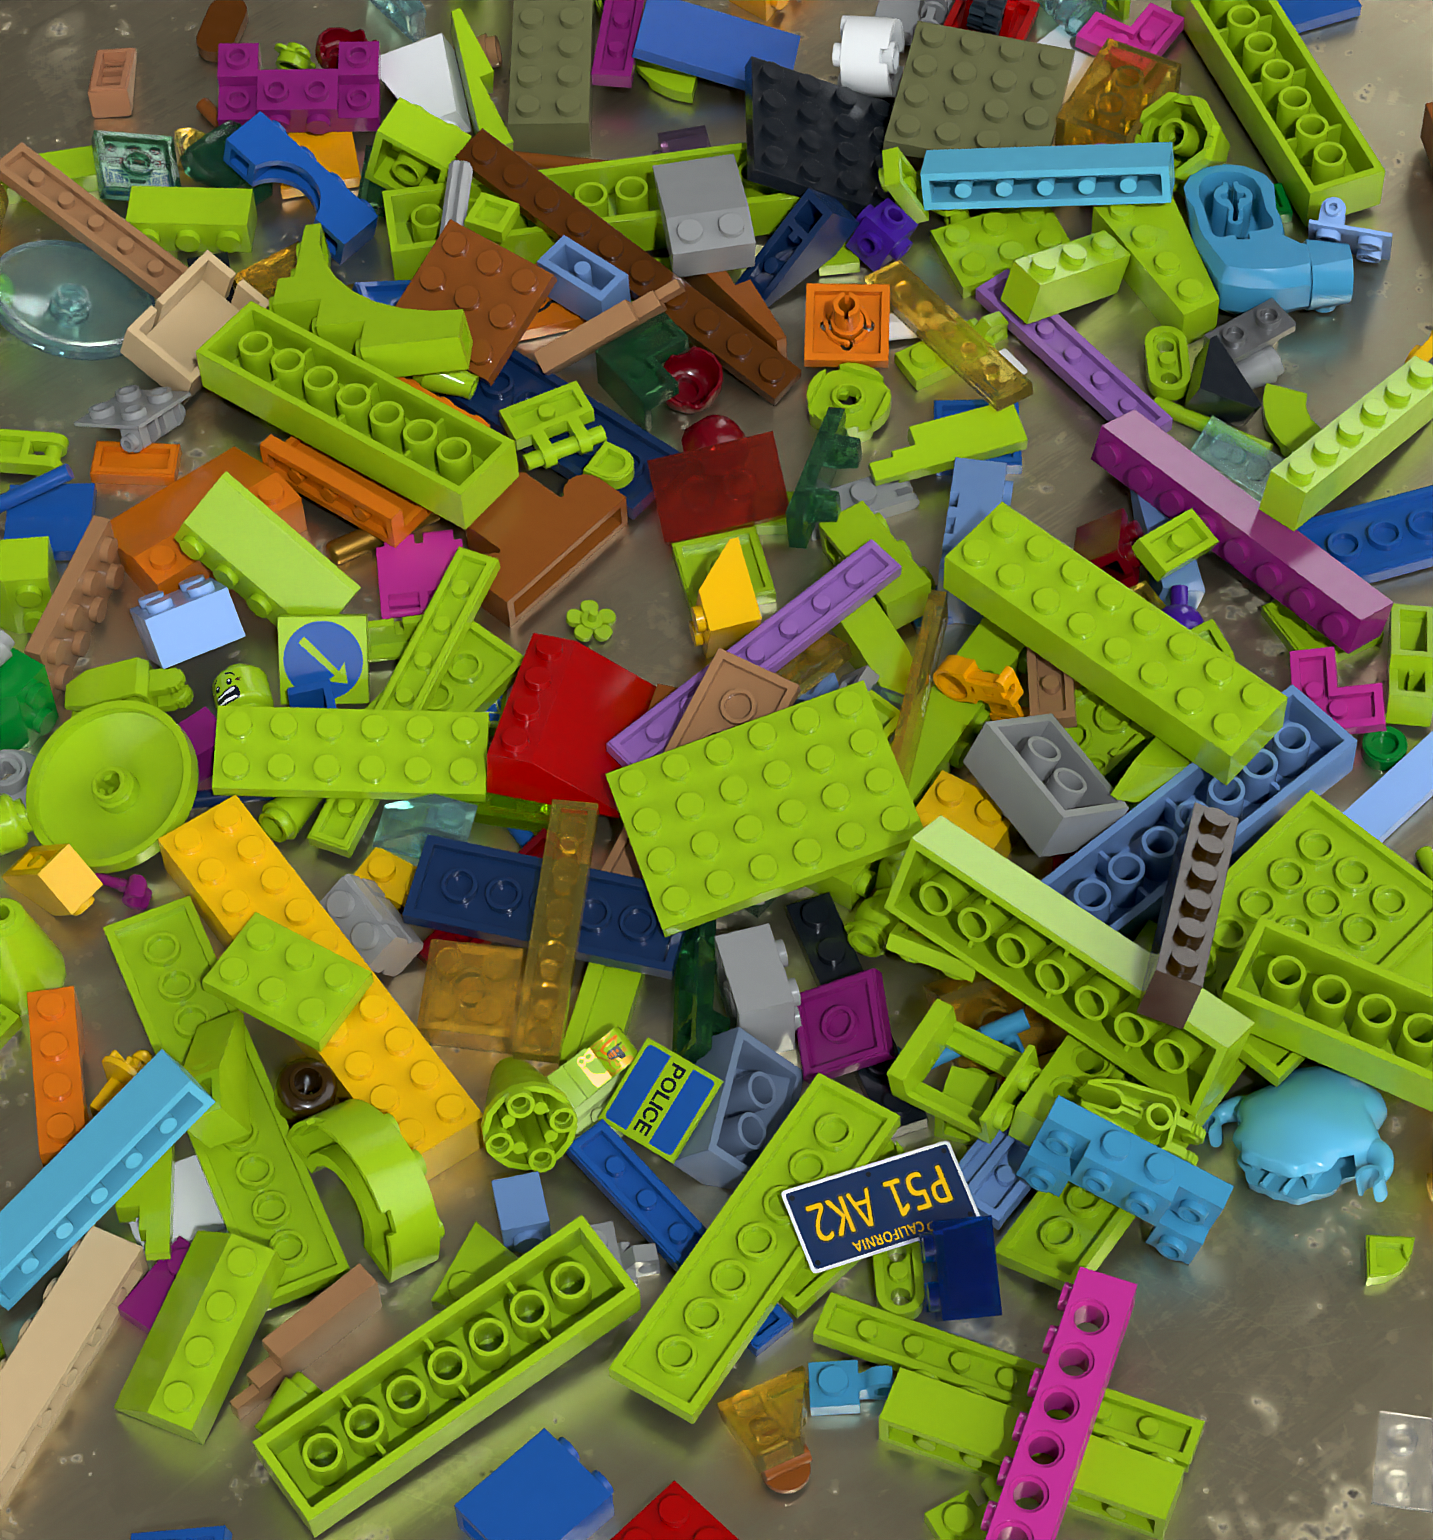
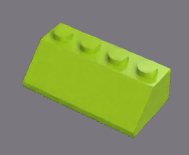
M227 471L190 513L174 537L188 557L201 561L213 572L214 578L228 589H233L245 599L247 606L254 614L261 618H267L277 628V617L279 615L342 614L361 588Z
M198 1230L115 1403L114 1409L204 1445L285 1272L286 1266L277 1251L233 1233Z

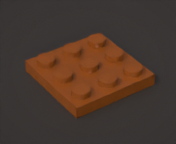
M450 219L395 307L428 311L463 309L473 340L470 365L467 371L479 376V380L492 386L556 284L557 279L554 274Z

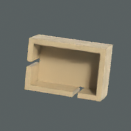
M206 250L156 300L154 307L151 305L127 328L120 353L160 386L171 387L172 391L190 392L191 396L181 402L183 405L203 387L196 350L250 301L269 310V300L244 279L237 284L231 303L227 301L226 298L229 296L236 273L209 250Z

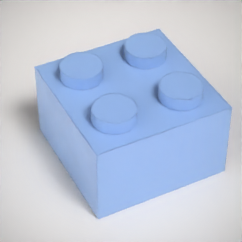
M201 574L181 581L179 583L180 589L164 595L163 591H156L139 598V606L129 610L147 657L162 669H166L245 637L246 635L226 586L211 577L205 579L204 575Z

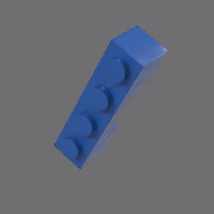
M260 111L226 138L223 161L252 187L269 182L283 183L300 190L308 197L316 212L314 224L321 223L331 258L339 265H342L374 237L378 215L372 205L365 199H359L346 187L340 176L326 170L317 162L316 157L308 148L299 146L290 138L279 122L270 120Z

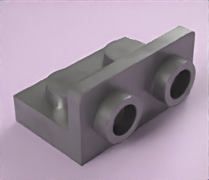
M1271 298L1205 334L1203 347L1210 338L1217 335L1236 364L1269 345L1273 346L1278 340L1296 330V322Z

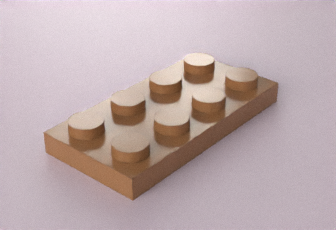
M94 515L24 649L26 655L45 665L55 704L61 692L66 691V685L73 679V669L79 657L86 655L90 646V635L97 623H101L104 620L108 600L113 590H118L123 582L125 570L124 566L120 563L118 540L114 538L111 521L108 518Z

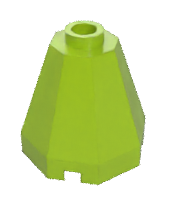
M1169 91L1142 111L1139 123H1142L1143 127L1141 135L1136 133L1134 143L1173 142L1175 179L1185 181L1188 180L1190 175L1206 167L1226 163L1230 144L1206 100L1197 96H1186Z

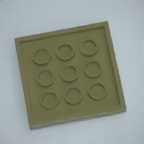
M917 21L884 138L883 150L898 147L903 155L924 159L926 150L1052 146L1074 62L1075 50Z

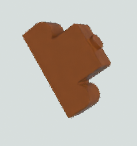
M519 472V477L465 530L468 549L499 559L501 566L481 607L509 628L515 625L628 524L626 497L600 478L588 474L577 475L568 480L564 485L563 496L559 497L525 472Z

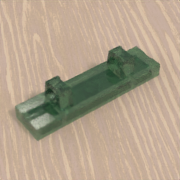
M828 407L786 510L789 547L806 549L817 522L838 521L841 513L840 494L838 491L830 490V487L838 469L858 468L862 460L860 439L848 436L845 428V408Z
M716 919L686 930L675 969L672 1052L695 1065L699 1059L712 1049V1036L730 1030V1018L713 1010L714 975L716 974L714 938L716 936Z

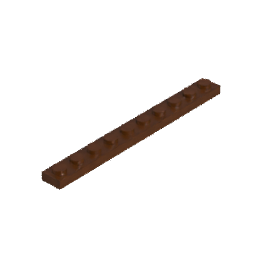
M483 128L455 156L456 160L469 162L473 168L472 177L497 196L519 203L520 213L558 241L565 235L628 274L630 297L634 300L652 290L659 289L674 279L679 280L686 291L664 303L667 310L656 317L694 346L713 353L723 368L773 406L801 378L802 370Z

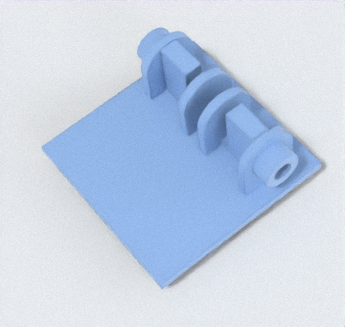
M1330 197L1324 200L1320 208L1318 220L1309 219V240L1347 243L1350 245L1351 253L1363 262L1379 263L1381 259L1390 261L1393 233L1345 225L1346 206L1340 198Z

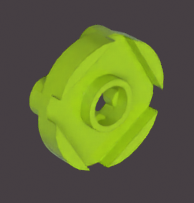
M849 362L839 364V370H833L827 374L826 369L813 377L807 388L806 400L810 425L814 429L821 430L833 437L851 439L855 442H865L873 436L874 431L884 425L890 415V389L884 384V377L877 370L867 365ZM849 396L856 398V403L852 405H845L839 401H846Z

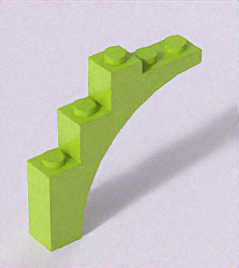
M321 223L305 225L302 241L296 245V268L291 269V277L278 278L275 294L269 298V310L348 353L356 355L363 361L394 377L469 369L473 340L463 309L437 311L405 309L375 302L352 291L337 279L331 271V253Z

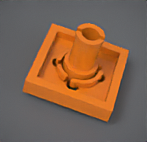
M806 283L804 367H839V364L849 362L867 365L871 368H888L890 284ZM864 325H866V327H867L868 329L871 328V325L874 326V329H873L872 331H869V332H868V330H865V329H863V328H864ZM850 344L853 346L850 350H843L841 346L848 348Z

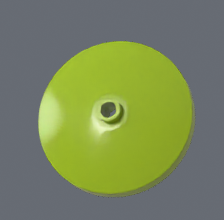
M114 700L94 705L77 713L64 722L49 737L38 753L30 771L26 788V811L36 838L42 846L69 843L94 873L119 872L145 862L160 852L158 839L183 825L190 814L197 794L199 780L198 760L195 749L180 725L164 711L148 703L134 700Z

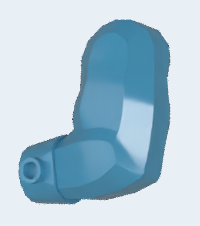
M1223 164L1206 167L1189 176L1184 185L1189 233L1219 296L1220 309L1232 315L1240 316L1273 298L1286 313L1301 309L1328 313L1333 311L1336 306L1351 302L1354 270L1350 245L1341 242L1305 239L1303 243H1300L1285 236L1282 220L1276 209L1274 184L1265 174L1246 166Z

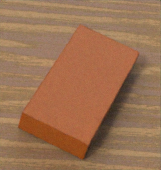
M96 441L90 470L92 483L168 486L177 481L182 456L180 444L151 443L140 452L134 453L125 451L118 441Z

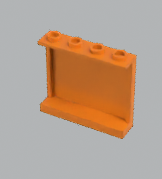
M395 377L490 428V424L482 417L464 411L455 406L446 397L435 395L421 387L415 380ZM270 434L259 444L263 463L276 470L295 491L394 548L432 513V511L293 435L284 442Z

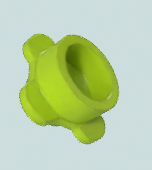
M289 42L287 46L282 43L275 44L274 50L279 53L275 63L278 69L316 68V64L310 59V51L305 46L295 42Z

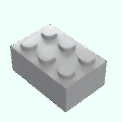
M1052 713L985 722L963 760V763L974 775L978 784L986 790L1001 809L1002 814L1010 820L1025 839L1029 848L1039 858L1081 850L1123 817L1129 809L1124 801L1117 800L1110 795L1114 788Z

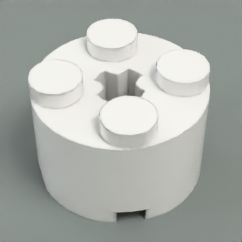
M843 15L840 23L842 41L841 43H834L832 53L833 66L840 67L837 85L848 87L853 91L874 98L896 97L904 66H899V53H904L905 49L901 20L891 17Z

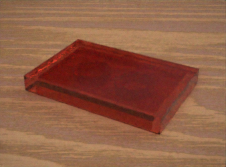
M773 431L647 461L666 546L675 542L719 534L792 516Z

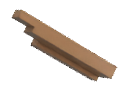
M674 279L633 302L625 299L533 353L544 374H557L665 312L667 308L664 303L686 290L679 280Z
M360 1263L262 1339L263 1347L269 1353V1357L246 1374L249 1386L229 1402L232 1413L239 1420H242L277 1392L285 1377L290 1379L297 1371L302 1372L382 1308L378 1283Z

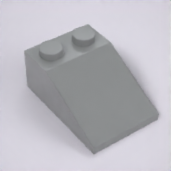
M734 154L652 166L671 271L678 277H686L755 266L756 241L748 202Z

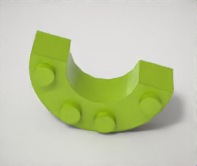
M348 1099L291 1127L286 1139L311 1174L327 1167L334 1171L347 1186L362 1218L364 1229L363 1247L389 1283L438 1260L440 1239L444 1238L445 1229L437 1215L435 1203L425 1178L427 1174L426 1163L416 1149L411 1150L400 1133L396 1119L391 1114H383L365 1101Z

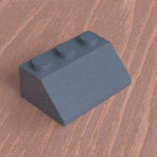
M740 1027L700 1041L695 1065L724 1082L673 1164L703 1185L735 1190L799 1101L804 1080L803 1072L800 1068Z

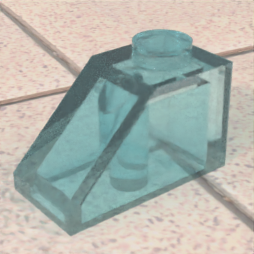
M437 794L386 804L375 835L373 847L383 848L387 851L420 859L427 834L469 842L478 806Z

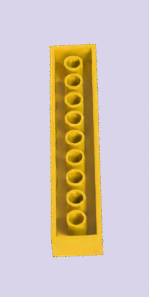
M236 794L158 839L165 870L184 895H190L196 911L225 949L229 947L250 918L257 912L372 972L374 982L321 1052L293 1038L307 1058L320 1060L331 1068L337 1079L338 1091L336 1097L340 1102L348 1099H359L371 1104L383 1114H391L396 1119L400 1133L411 1150L416 1149L424 1158L427 1167V1174L425 1175L427 1181L485 1146L481 1129L483 1113Z

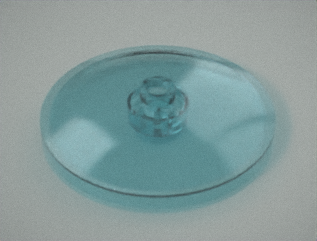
M64 240L33 241L18 245L0 257V324L22 342L48 354L87 361L105 360L122 356L123 354L120 353L127 328L151 305L155 306V299L152 295L82 243Z

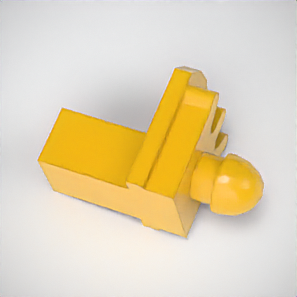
M113 1050L109 1056H105L102 1059L107 1083L89 1105L93 1118L153 1058L148 1050H138L131 1056H127L126 1059L117 1050Z

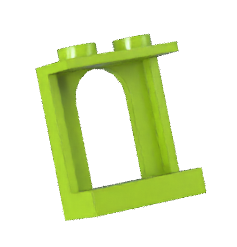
M937 998L887 1071V1076L893 1096L991 1144L999 1130L1004 1132L1012 1123L1016 1104L1024 1092L1027 1093L1041 1073V1068H1039L1035 1046L1029 1044L1022 1054L956 1021L954 1007ZM945 1048L1006 1078L985 1111L975 1109L923 1083Z

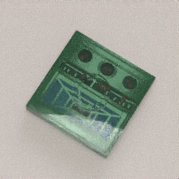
M93 131L91 142L100 199L129 201L131 186L181 187L173 136Z

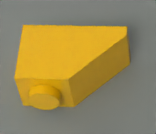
M69 843L32 846L1 876L8 885L53 916H77L83 913L93 904L95 900L93 894L103 885Z

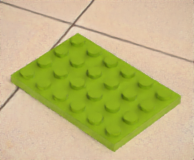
M864 680L605 774L665 937L904 851L908 848L911 838L924 829Z
M1310 790L1228 869L1202 988L1221 1000L1225 986L1260 916L1389 971H1393L1433 931V881L1314 791ZM1153 942L1145 949L1149 953L1151 952ZM1251 1033L1239 1055L1242 1061L1275 1087H1278L1307 1058Z

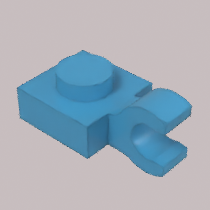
M858 1360L809 1362L811 1416L861 1413L860 1400H887L894 1383L892 1366H875L859 1373Z

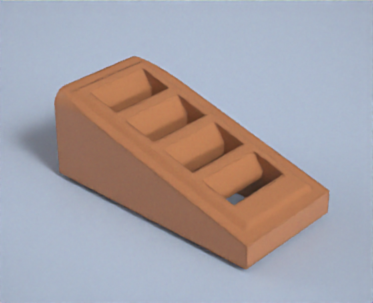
M136 48L96 51L88 89L93 117L110 118L131 115L137 60Z

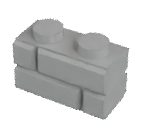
M347 873L341 877L319 902L373 972H382V974L395 977L423 949L424 943L409 924L404 923L402 915L391 901L385 898L384 892L375 881L365 878L361 879L358 876Z

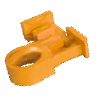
M948 655L933 674V681L937 688L950 699L975 704L981 700L983 703L988 704L991 709L989 715L992 721L1030 716V708L1020 706L1018 703L1024 691L1015 671L1010 666H1006L999 675L983 672V670L978 668L974 659L964 658L959 655Z

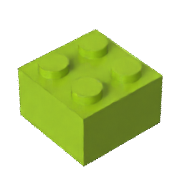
M399 97L377 130L364 178L387 190L447 182L449 164L451 161L456 160L455 156L471 140V135L462 131L458 126L447 123L430 114L423 107Z

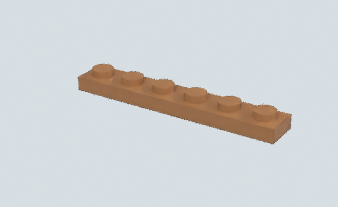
M23 142L0 159V180L154 298L158 299L188 269L187 266Z

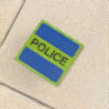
M647 1037L598 1119H603L609 1126L674 1164L724 1081Z

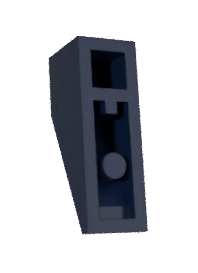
M808 188L757 254L755 266L748 267L735 285L751 280L767 307H769L833 258L860 223L837 199Z

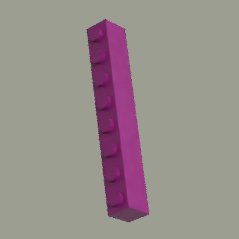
M1138 411L1128 412L1101 426L1091 460L1171 520L1192 508L1219 540L1211 551L1348 654L1381 636L1394 603L1392 600L1298 530H1290L1259 510V501Z

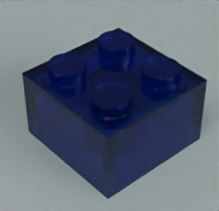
M992 1215L937 1220L927 1223L926 1232L918 1234L921 1264L930 1263L932 1281L923 1283L926 1313L935 1312L936 1322L1001 1316L1002 1307Z

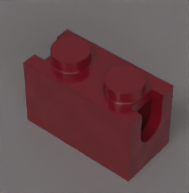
M1121 508L1077 527L1073 548L1075 552L1126 587L1130 588L1138 584L1140 566L1143 564L1135 555L1132 545L1144 536V532L1137 520L1128 522V515L1124 508Z

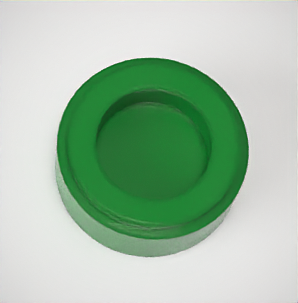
M1386 726L1387 731L1365 733L1361 746L1362 759L1369 767L1378 771H1389L1407 753L1408 743L1406 737L1401 731L1391 726Z

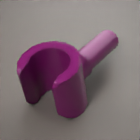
M95 873L104 886L124 892L122 902L129 908L145 910L148 907L152 891L147 887V882L142 875L133 874L127 880L104 873Z

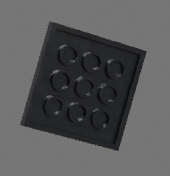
M751 56L745 65L747 180L800 198L810 188L837 199L855 216H858L869 204L876 207L888 197L895 203L892 195L889 192L883 191L878 174L879 168L883 167L882 150L884 138L894 104L853 91L845 86H838L818 79L810 74L791 70L775 62Z

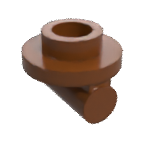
M805 1443L798 1446H776L764 1455L762 1462L758 1463L761 1477L766 1486L777 1493L790 1494L797 1492L807 1484L810 1478L812 1456Z

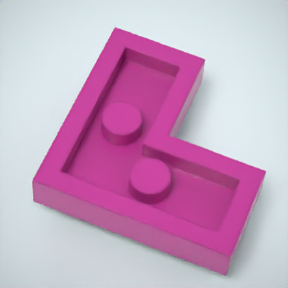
M1151 2L1131 27L1096 11L1076 35L1075 47L1145 78L1182 32L1185 18Z
M1334 647L1289 651L1291 685L1293 684L1349 734L1387 731L1382 683L1338 687Z

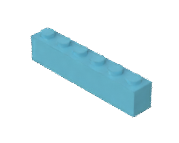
M1173 142L926 150L920 172L924 210L1171 203L1175 182Z
M163 1049L0 1211V1305L8 1311L215 1103V1100L194 1077Z

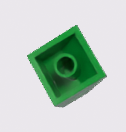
M15 648L11 649L12 657L0 667V750H19L32 747L42 735L48 734L53 729L56 720L59 718L45 665Z

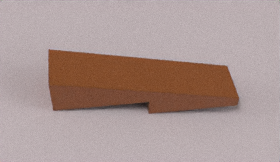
M727 271L682 277L699 293L787 358L786 335L751 280L735 285Z

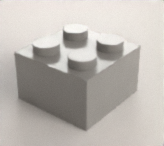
M769 923L714 936L717 987L730 1028L740 1027L776 1053L795 1050V1031L802 1026L797 1006L801 1005V997L796 979L787 978L784 967H787L789 964L783 940H774Z

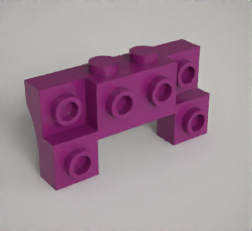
M379 41L339 42L338 69L261 70L259 43H219L217 120L220 134L234 133L260 111L270 120L279 122L287 133L311 132L313 134H325L327 132L377 131L381 125V52Z

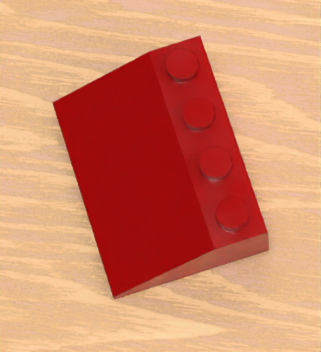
M533 633L487 752V793L619 818L620 813L605 774L620 769L622 766L607 752L606 743L648 712L657 686L575 640Z

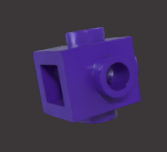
M888 197L878 206L873 207L869 204L856 218L860 224L846 244V247L872 271L877 273L891 260L898 261L909 251L913 245L909 238L918 224Z

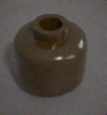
M310 1057L298 1058L288 1063L279 1073L274 1091L275 1106L280 1115L286 1118L289 1123L296 1124L333 1107L338 1087L337 1079L331 1068L322 1061Z

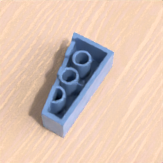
M955 457L942 557L939 565L935 614L952 617L953 623L978 625L984 616L943 588L944 557L1001 502L1011 507L1014 481L1005 480L1007 463Z

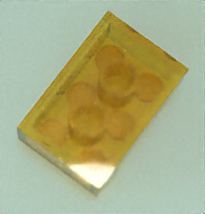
M1108 38L1056 117L1055 146L1134 143L1136 133L1141 135L1143 124L1139 122L1142 111L1169 91L1179 93L1182 64Z

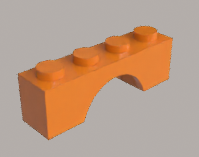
M74 986L27 993L38 1146L43 1168L90 1122L83 1078L82 1058L83 1054H86L83 1017Z

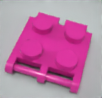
M453 529L423 532V543H415L413 533L409 534L396 548L385 542L384 547H376L382 619L424 614L458 547H463L462 539H454Z

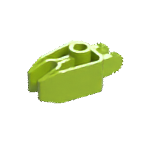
M135 657L87 669L66 685L65 709L72 710L73 717L77 713L100 703L114 700H134L148 703L164 712L176 711L178 708L182 710V708L190 705L193 702L194 693L188 684L185 685L186 677L181 669L176 667L153 669L148 660Z
M1090 1079L1077 1089L1076 1094L1086 1100L1081 1101L1077 1105L1197 1166L1198 1155L1171 1141L1174 1138L1189 1145H1200L1204 1142L1206 1132L1202 1126L1194 1124L1193 1121L1179 1115L1181 1106L1175 1095L1121 1079Z

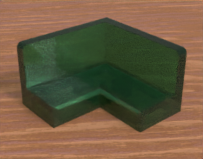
M663 312L595 350L598 384L637 426L647 432L653 429L651 409L679 394V383L661 364L667 361L672 354L678 355L689 348L688 336Z

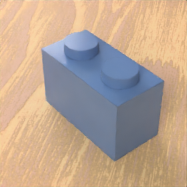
M565 235L537 261L539 267L554 274L557 279L548 297L586 321L625 299L631 302L628 274Z

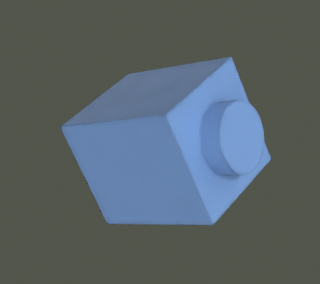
M539 1171L491 1181L503 1245L511 1252L527 1253L551 1236L550 1221Z

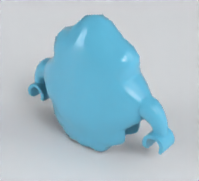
M1325 1065L1297 1068L1278 1087L1271 1084L1260 1088L1248 1096L1231 1097L1218 1104L1202 1126L1206 1134L1208 1133L1211 1146L1219 1147L1224 1140L1221 1126L1226 1123L1237 1122L1238 1128L1233 1134L1232 1141L1241 1152L1237 1157V1162L1245 1172L1249 1188L1257 1193L1266 1194L1274 1200L1302 1205L1310 1201L1332 1196L1342 1184L1354 1179L1356 1180L1359 1196H1363L1364 1192L1372 1187L1375 1201L1383 1202L1388 1195L1386 1182L1393 1173L1394 1155L1389 1145L1381 1140L1378 1130L1387 1118L1385 1100L1373 1086Z

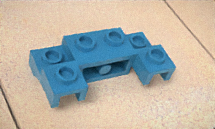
M1060 1095L1057 1096L1016 1173L1017 1176L1025 1179L1032 1188L1040 1192H1050L1057 1197L1060 1196L1066 1184L1070 1181L1153 1225L1145 1243L1157 1248L1158 1252L1164 1257L1175 1261L1180 1260L1188 1265L1202 1247L1210 1228L1223 1211L1234 1187Z

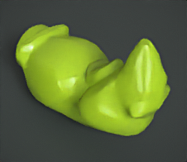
M906 850L881 860L876 881L877 891L872 897L860 904L854 921L847 923L844 927L848 933L849 944L857 952L867 957L881 956L887 951L886 945L889 934L901 920L884 909Z

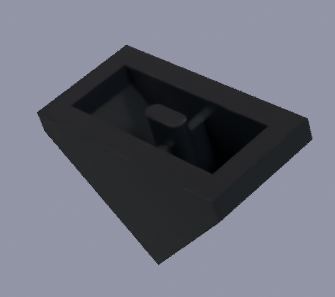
M1216 335L1208 340L1194 359L1184 408L1237 427H1242L1249 422L1262 404Z

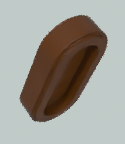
M215 0L211 3L196 36L198 53L203 59L210 62H218L219 43H240L249 21L247 6L243 0Z

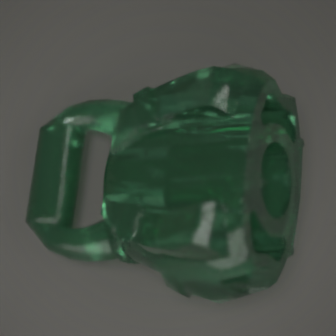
M229 120L189 146L180 157L185 174L191 177L193 181L209 188H239L244 185L246 181L223 161L226 138L242 126L241 123ZM273 182L259 184L253 188L256 206L272 196Z

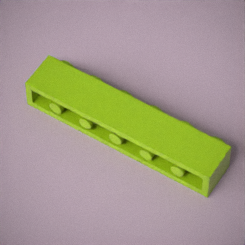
M1417 356L1412 357L1270 470L1259 510L1290 530H1297L1433 419V365Z
M900 1367L879 1416V1440L987 1478L991 1475L999 1474L1005 1455L1014 1458L1019 1443L1012 1441L1015 1424L1020 1411L1029 1413L1030 1409L1018 1403L1004 1404L987 1398L983 1392L970 1386L959 1388L944 1383L937 1376L925 1370L910 1371ZM1091 1434L1067 1507L1155 1539L1163 1540L1182 1490L1185 1467L1177 1465L1173 1459L1160 1453L1148 1455L1131 1449L1118 1438L1111 1436L1100 1438ZM1037 1453L1031 1457L1033 1461L1043 1465L1055 1461L1052 1456L1045 1453Z

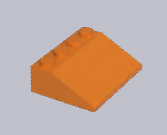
M234 446L110 521L114 538L118 540L120 563L124 566L128 576L145 595L156 591H163L164 595L179 590V583L196 575L203 574L205 579L211 577L216 580L213 572L201 561L191 559L182 551L174 537L186 518L226 471L299 534L307 530L302 498L276 470Z

